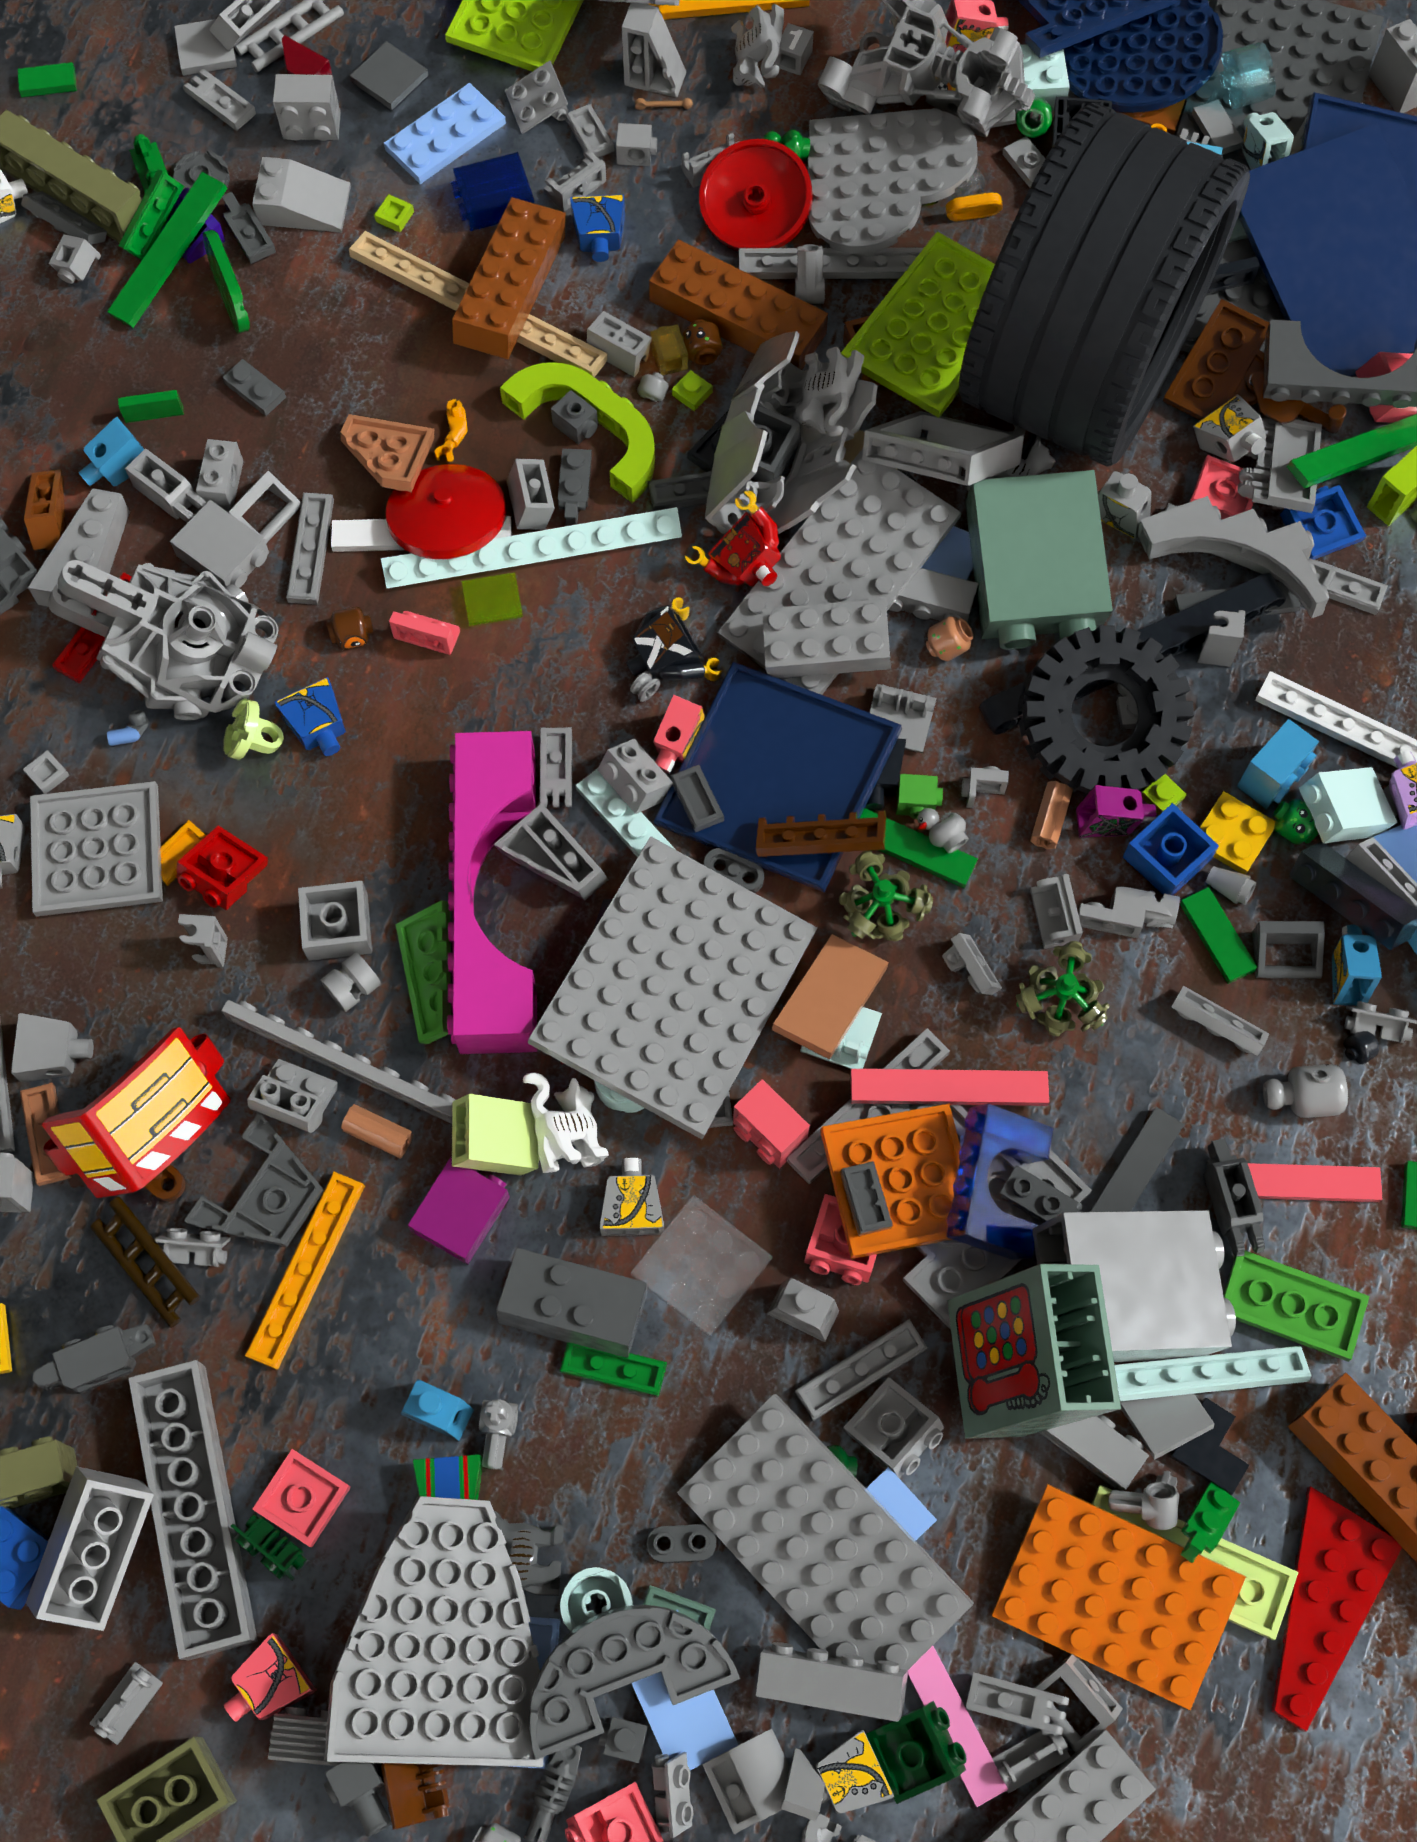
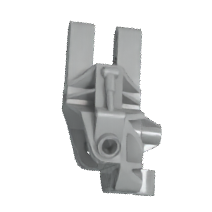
M71 560L63 567L58 577V582L48 599V606L52 613L105 637L96 659L100 660L102 668L111 670L122 681L130 683L144 695L147 708L174 709V718L179 720L204 718L209 711L216 713L236 706L242 699H248L255 690L261 674L269 667L277 649V644H274L278 635V625L275 620L261 608L249 603L248 598L239 587L230 584L225 588L209 571H204L199 576L175 573V570L154 567L151 563L138 564L128 583L83 561ZM72 575L78 577L77 582L71 580ZM102 589L108 591L107 596L101 594ZM62 595L68 597L67 602L61 601ZM91 608L97 611L96 616L90 614ZM183 613L179 620L178 628H175L176 618ZM193 619L202 620L206 628L201 629L195 626ZM255 628L264 630L267 638L258 636ZM184 640L187 643L195 646L203 645L207 642L208 646L204 648H193L187 646L182 641ZM233 681L241 682L245 686L246 691H238L234 687ZM222 695H224V697L228 701L221 703ZM211 696V699L207 703L201 697Z

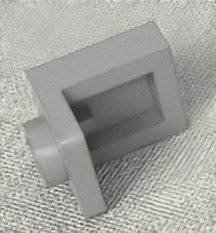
M995 766L984 768L971 767L969 778H963L961 797H967L966 807L973 808L976 792L1004 795L1008 784L1009 771L1001 770Z

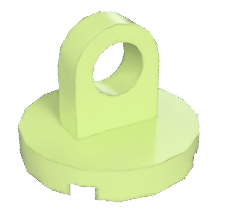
M244 698L237 703L232 712V717L236 719L232 725H228L224 736L223 750L228 755L227 757L241 760L249 749L266 754L274 753L283 743L284 735L282 730L275 723L259 718L258 702ZM261 732L269 734L273 739V743L264 740Z

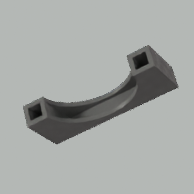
M1270 320L1265 334L1263 398H1270L1274 401L1302 400L1305 403L1322 401L1341 405L1358 403L1369 407L1377 405H1393L1396 408L1417 407V339L1414 343L1413 355L1396 370L1377 377L1357 378L1342 375L1327 368L1312 355L1302 336L1301 321Z

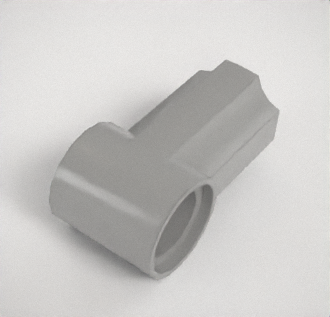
M806 244L797 247L795 297L809 304H824L825 283L824 277H822V246Z

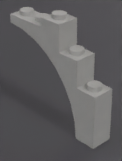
M1208 496L1140 519L1138 538L1149 559L1187 552L1214 553L1240 559L1265 570L1282 582L1300 600L1311 618L1323 615L1329 600V594L1325 585L1319 583L1316 577L1315 566L1312 560L1309 559L1314 547V540L1310 531H1305L1301 521L1268 532L1265 521L1257 516L1254 508L1221 520L1218 507L1212 506Z

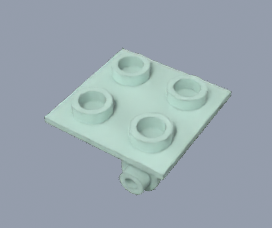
M863 1007L830 1060L804 1046L801 1047L800 1052L849 1069H863L882 1013Z

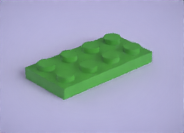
M1245 1251L1244 1256H1235L1223 1297L1227 1298L1233 1305L1237 1321L1347 1362L1352 1360L1370 1297Z

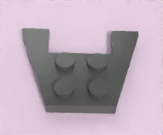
M257 1113L241 1138L269 1155L231 1212H227L201 1196L184 1222L196 1228L288 1247L322 1196L324 1190L264 1116Z

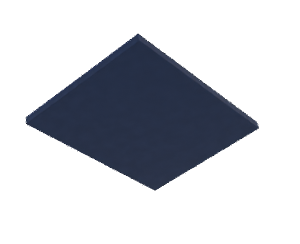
M1378 122L1249 170V184L1238 217L1285 320L1301 321L1302 336L1312 355L1327 368L1342 375L1355 377L1357 376L1355 372L1378 352L1413 354L1414 343L1417 339V207Z

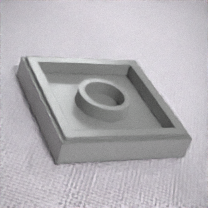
M216 19L174 26L183 76L197 74L202 69L209 72L237 67L234 48L228 51L209 31Z
M1195 1394L1120 1401L1121 1410L1154 1460L1214 1428L1213 1420Z

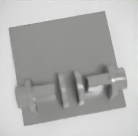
M550 60L505 90L522 134L551 115L558 121L566 119L565 114L568 113L566 105H568V102Z
M877 684L870 713L901 724L902 730L898 738L906 739L905 749L923 753L937 698L889 687L884 684Z

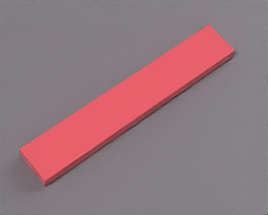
M851 1069L850 1071L851 1104L1048 1106L1049 1104L1048 1071Z

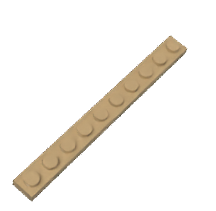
M364 231L349 248L351 258L457 311L469 286V283L367 231ZM530 314L517 340L518 343L557 363L576 366L593 377L597 375L607 362V353Z

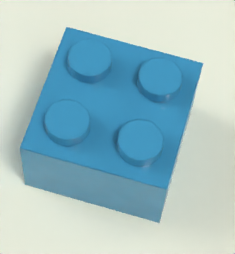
M1288 719L1250 761L1237 787L1265 809L1273 801L1279 804L1288 794L1289 788L1295 781L1298 783L1308 771L1309 765L1317 756L1313 751L1319 741Z

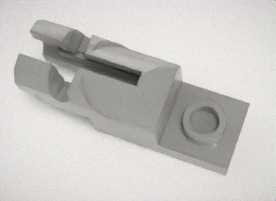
M1124 886L1116 887L1111 898L1110 909L1097 902L1081 903L1078 915L1081 927L1137 938L1143 928V923H1147V927H1167L1173 929L1178 914L1180 897L1164 893L1160 902H1157L1154 891H1144Z

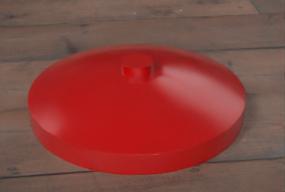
M768 139L740 141L721 151L707 167L699 190L700 209L709 231L723 245L738 252L739 248H780L786 245L798 235L806 224L813 202L812 184L803 161L790 148Z
M459 464L437 465L421 470L412 492L394 489L386 505V520L390 534L395 542L404 550L429 559L457 558L481 549L500 532L506 517L504 494L496 480L480 469Z

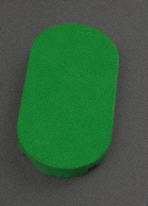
M215 230L203 232V241L209 265L233 327L237 334L247 332L250 329L248 313L243 306V295L221 239Z

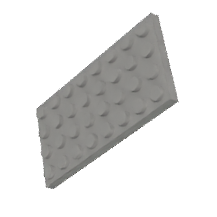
M862 448L851 462V464L857 467L849 482L823 500L816 512L807 518L781 551L780 560L772 567L778 576L776 581L769 586H763L758 580L717 632L718 636L766 670L762 609L886 598L888 611L901 591L917 574L959 520L961 512L896 468L862 460ZM838 674L778 679L822 695Z
M773 1394L677 1492L820 1649L828 1651L829 1657L842 1659V1655L851 1654L863 1657L864 1663L877 1665L880 1660L892 1661L899 1664V1669L909 1670L974 1604L964 1591L777 1394Z

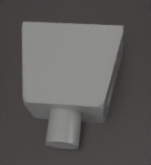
M19 1013L11 1073L20 1082L72 1075L75 1058H92L94 1050L93 1040L77 1039V1030L67 1021Z
M789 1278L781 1283L767 1314L825 1342L839 1313V1309L835 1299L793 1278Z

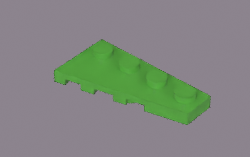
M443 900L396 924L418 1040L422 1044L432 1043L448 1035L447 1018L448 1015H451V1003L448 1002V984H451V972L448 970V953H451V942H449L448 938L450 911L448 902Z

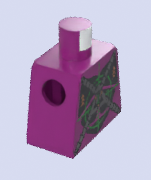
M1095 785L1076 808L1079 838L1130 835L1140 823H1151L1156 819V807L1154 804H1142V795L1137 789Z

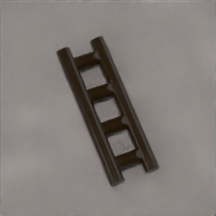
M116 1197L109 1203V1206L116 1214L106 1225L101 1219H98L91 1224L90 1228L168 1326L172 1328L181 1321L174 1310L184 1299L191 1306L200 1299V1296L120 1197ZM124 1224L135 1237L126 1250L115 1237V1234ZM144 1249L155 1262L146 1275L134 1261ZM164 1274L176 1288L166 1300L154 1286Z

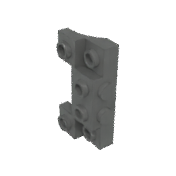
M1 517L0 615L20 602L17 595L28 588L38 573L23 554L26 549L16 536L10 538L6 532L9 531V528Z

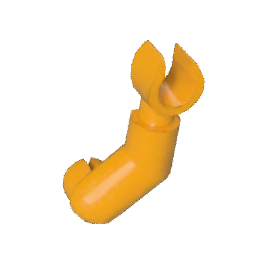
M456 399L448 401L446 405L450 432L445 438L444 445L437 447L434 451L437 461L440 460L442 455L446 454L447 461L452 462L454 460L453 448L458 447L468 431L465 409L462 403Z

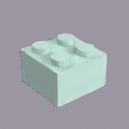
M1027 44L1020 45L1024 55L1025 84L1028 85L1027 88L1033 90L1035 98L1046 100L1051 105L1052 110H1054L1056 96L1068 97L1070 88L1064 49L1039 58Z

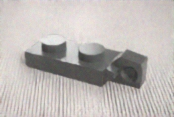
M232 191L223 195L222 198L227 212L223 213L225 222L250 264L276 253L273 242L251 206L246 203L240 205Z
M562 448L558 506L559 509H565L566 526L577 525L579 510H586V507H588L592 450Z

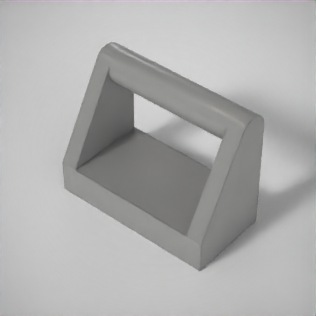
M267 471L238 500L228 513L262 536L267 543L299 510L301 502L272 473ZM268 489L287 504L258 533L242 515Z
M1070 1654L1040 1681L1034 1689L1044 1691L1061 1676L1098 1720L1080 1737L1066 1719L1061 1720L1050 1717L1049 1722L1051 1724L1063 1727L1062 1737L1076 1753L1112 1724L1123 1708L1079 1657ZM1053 1704L1052 1709L1058 1710Z

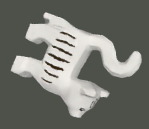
M535 1072L527 1073L523 1077L524 1083L534 1084L538 1088V1091L531 1100V1108L535 1118L538 1155L543 1173L557 1172L559 1164L556 1160L565 1158L572 1164H577L580 1161L585 1168L597 1166L609 1156L607 1149L599 1146L597 1141V1123L591 1113V1105L594 1101V1094L592 1092H588L587 1089L579 1086L576 1078H572L568 1089L554 1094L565 1112L548 1111L543 1106L549 1098L550 1085L547 1079L542 1074Z

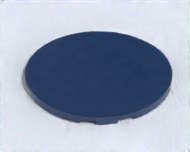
M1181 0V2L1064 48L1069 89L1082 99L1112 101L1111 109L1116 112H1147L1176 104L1199 90L1216 70L1223 48V29L1220 18L1209 6L1208 0Z

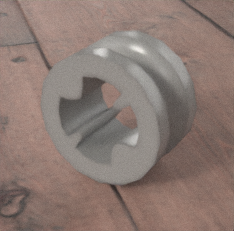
M649 671L638 676L630 688L633 694H639L638 699L642 702L650 699L660 687V681L652 679L653 674Z

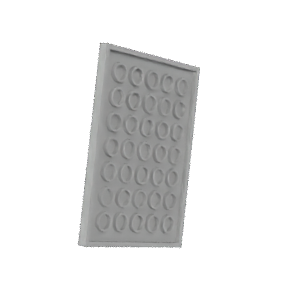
M650 836L529 1037L528 1044L694 1136L703 1139L815 934L817 927Z

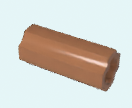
M1057 781L1047 783L1030 842L1035 846L1045 849H1056L1073 789L1068 785Z
M355 1104L349 1108L341 1125L343 1132L400 1159L406 1153L413 1138L412 1131Z

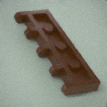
M878 810V817L859 819L857 818V812H850L849 819L826 820L825 814H818V821L795 822L794 816H787L786 823L767 824L766 817L758 819L756 852L758 857L885 850L886 812L885 810Z

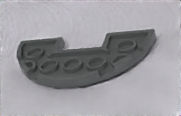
M631 1605L602 1612L589 1618L568 1633L550 1653L539 1672L532 1692L529 1709V1733L535 1760L605 1733L593 1699L597 1696L661 1672L672 1705H676L739 1680L740 1677L737 1669L718 1639L708 1629L685 1614L672 1609L650 1605Z

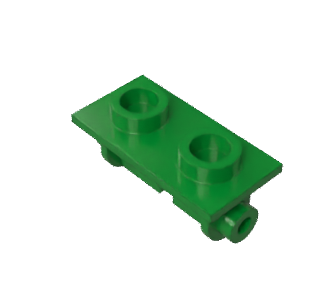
M139 134L134 138V149L129 151L146 193L157 170L159 169L167 173L157 143H150L147 137Z

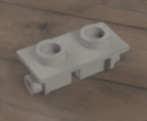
M1357 1001L1356 1007L1346 1005V1009L1353 1011L1352 1017H1346L1344 1025L1345 1029L1350 1030V1033L1355 1034L1357 1032L1369 1031L1375 1035L1376 1026L1378 1025L1382 1026L1379 1038L1404 1043L1405 1040L1411 1041L1413 1029L1408 1028L1409 1022L1417 1024V1020L1408 1017L1409 1011L1389 1008V1012L1384 1013L1376 1011L1377 1005Z
M169 1228L167 1232L157 1237L155 1242L164 1243V1245L159 1246L173 1263L188 1264L190 1252H195L194 1265L218 1267L219 1264L226 1263L227 1251L222 1250V1247L230 1241L231 1237H220L221 1233L217 1231H202L200 1235L187 1234V1229Z
M135 1662L89 1724L95 1727L94 1731L103 1738L107 1737L118 1745L157 1693L163 1682Z
M1040 1730L992 1759L1000 1777L1008 1788L1007 1792L1010 1793L1071 1757L1066 1749L1068 1746L1062 1735Z
M682 1752L669 1760L668 1754H658L654 1757L655 1762L651 1764L654 1790L666 1792V1795L655 1796L656 1825L660 1826L661 1832H670V1838L676 1837L692 1826L693 1806L690 1802V1769L687 1765V1752Z

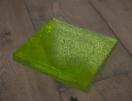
M515 572L462 581L469 626L523 617Z

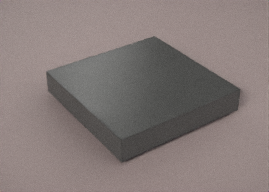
M386 41L350 75V79L353 84L393 110L429 75L427 68Z

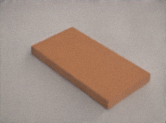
M832 934L773 1023L772 1031L830 1060L887 970L889 962Z

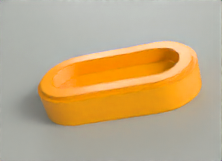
M991 192L952 199L946 204L945 208L949 220L965 221L996 215L1002 210L1003 204L1001 195Z

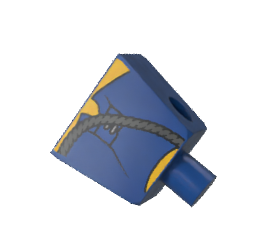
M624 194L570 197L572 221L580 251L592 252V259L596 262L608 260L609 251H617L621 248L625 221Z
M328 677L275 701L282 720L306 750L319 746L325 756L333 755L340 750L336 737L343 735L346 730Z

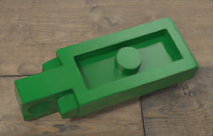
M1213 1482L1206 1486L1181 1530L1189 1539L1180 1555L1191 1563L1194 1562L1203 1550L1210 1554L1217 1547L1240 1505L1237 1499Z

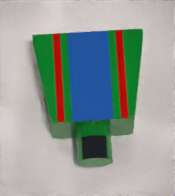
M480 1455L413 1459L420 1496L478 1500L483 1468Z

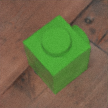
M900 774L896 815H909L913 819H918V815L923 809L932 808L935 810L936 806H942L943 788L937 787L938 776Z

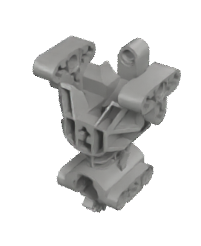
M882 0L892 13L890 21L894 26L893 39L878 32L865 34L860 40L859 47L861 52L858 53L853 67L838 58L829 57L818 82V86L828 102L848 112L853 108L865 114H870L875 102L878 104L905 102L906 105H914L924 95H933L934 98L957 100L961 102L957 112L962 123L968 124L973 133L981 137H987L990 129L1014 109L1019 111L1029 110L1035 98L1033 90L1027 88L1028 85L1025 84L1024 55L1020 43L1017 41V36L1005 29L995 27L990 39L984 37L972 42L963 33L960 35L949 26L942 7L934 0ZM948 31L958 38L957 41L967 48L964 53L960 50L955 52L951 46L947 48L945 41ZM874 43L880 44L879 48L868 50L870 45ZM979 76L985 79L992 78V76L1000 78L994 93L989 94L974 86ZM942 81L943 84L947 85L948 83H950L951 87H957L958 91L940 90L935 88Z

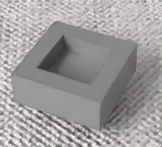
M48 750L23 769L26 775L44 794L50 792L70 776Z

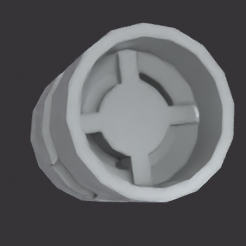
M357 952L341 963V970L333 969L320 979L323 987L344 1012H347L360 1002L361 994L368 995L381 985L377 975Z

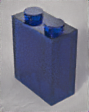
M518 152L453 168L455 181L450 182L452 193L455 199L460 198L461 203L458 204L459 214L462 221L467 220L470 231L499 224L511 197L534 203V197Z

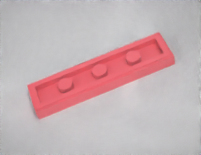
M1248 1163L1259 1199L1380 1202L1383 1200L1380 1167Z

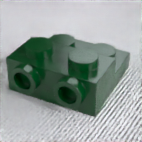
M934 1701L902 1715L898 1722H888L866 1733L868 1741L893 1792L896 1804L948 1782L966 1771L964 1766L967 1760L966 1753L960 1743L953 1742L947 1730L950 1727L949 1717L943 1708H937Z

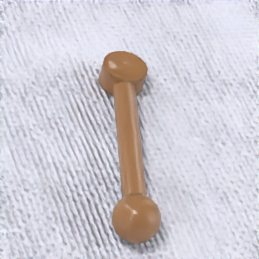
M643 98L635 100V108L637 110H643L646 107L678 106L690 109L693 105L690 98H684L683 101H645Z

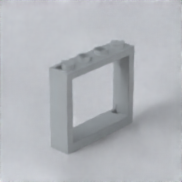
M918 411L865 430L862 460L969 486L1020 465L1024 435L944 416L938 418L931 413ZM922 429L928 430L927 438L921 437ZM962 467L966 470L965 477L961 476Z

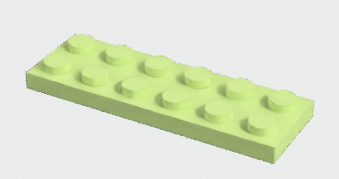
M1102 1485L1098 1486L1092 1501L1093 1505L1185 1547L1189 1538L1181 1530L1186 1522L1178 1519L1177 1525L1172 1529H1154L1147 1525L1146 1520H1142V1514L1110 1510L1108 1501L1110 1491L1112 1490ZM1221 1538L1217 1547L1210 1554L1203 1550L1200 1555L1246 1576L1228 1621L1270 1640H1276L1298 1572Z

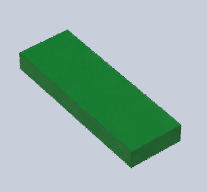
M158 169L118 246L142 261L159 236L184 185Z
M1209 887L1181 900L1180 906L1227 984L1256 971L1257 965Z
M567 1342L560 1373L659 1397L667 1362L632 1353L629 1354V1358Z

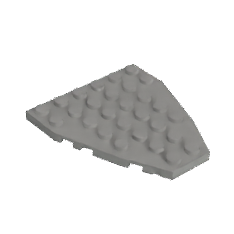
M423 1496L416 1498L374 1573L332 1677L324 1761L543 1767L544 1757L535 1760L529 1733L530 1701L540 1672L537 1660L539 1654L536 1644H533L528 1622L531 1621L520 1576L515 1564H512L505 1547L506 1540L502 1530L497 1527L495 1522L496 1515L490 1501Z

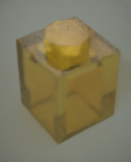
M678 324L669 327L662 326L650 331V337H652L650 348L659 374L664 376L687 370L688 352Z

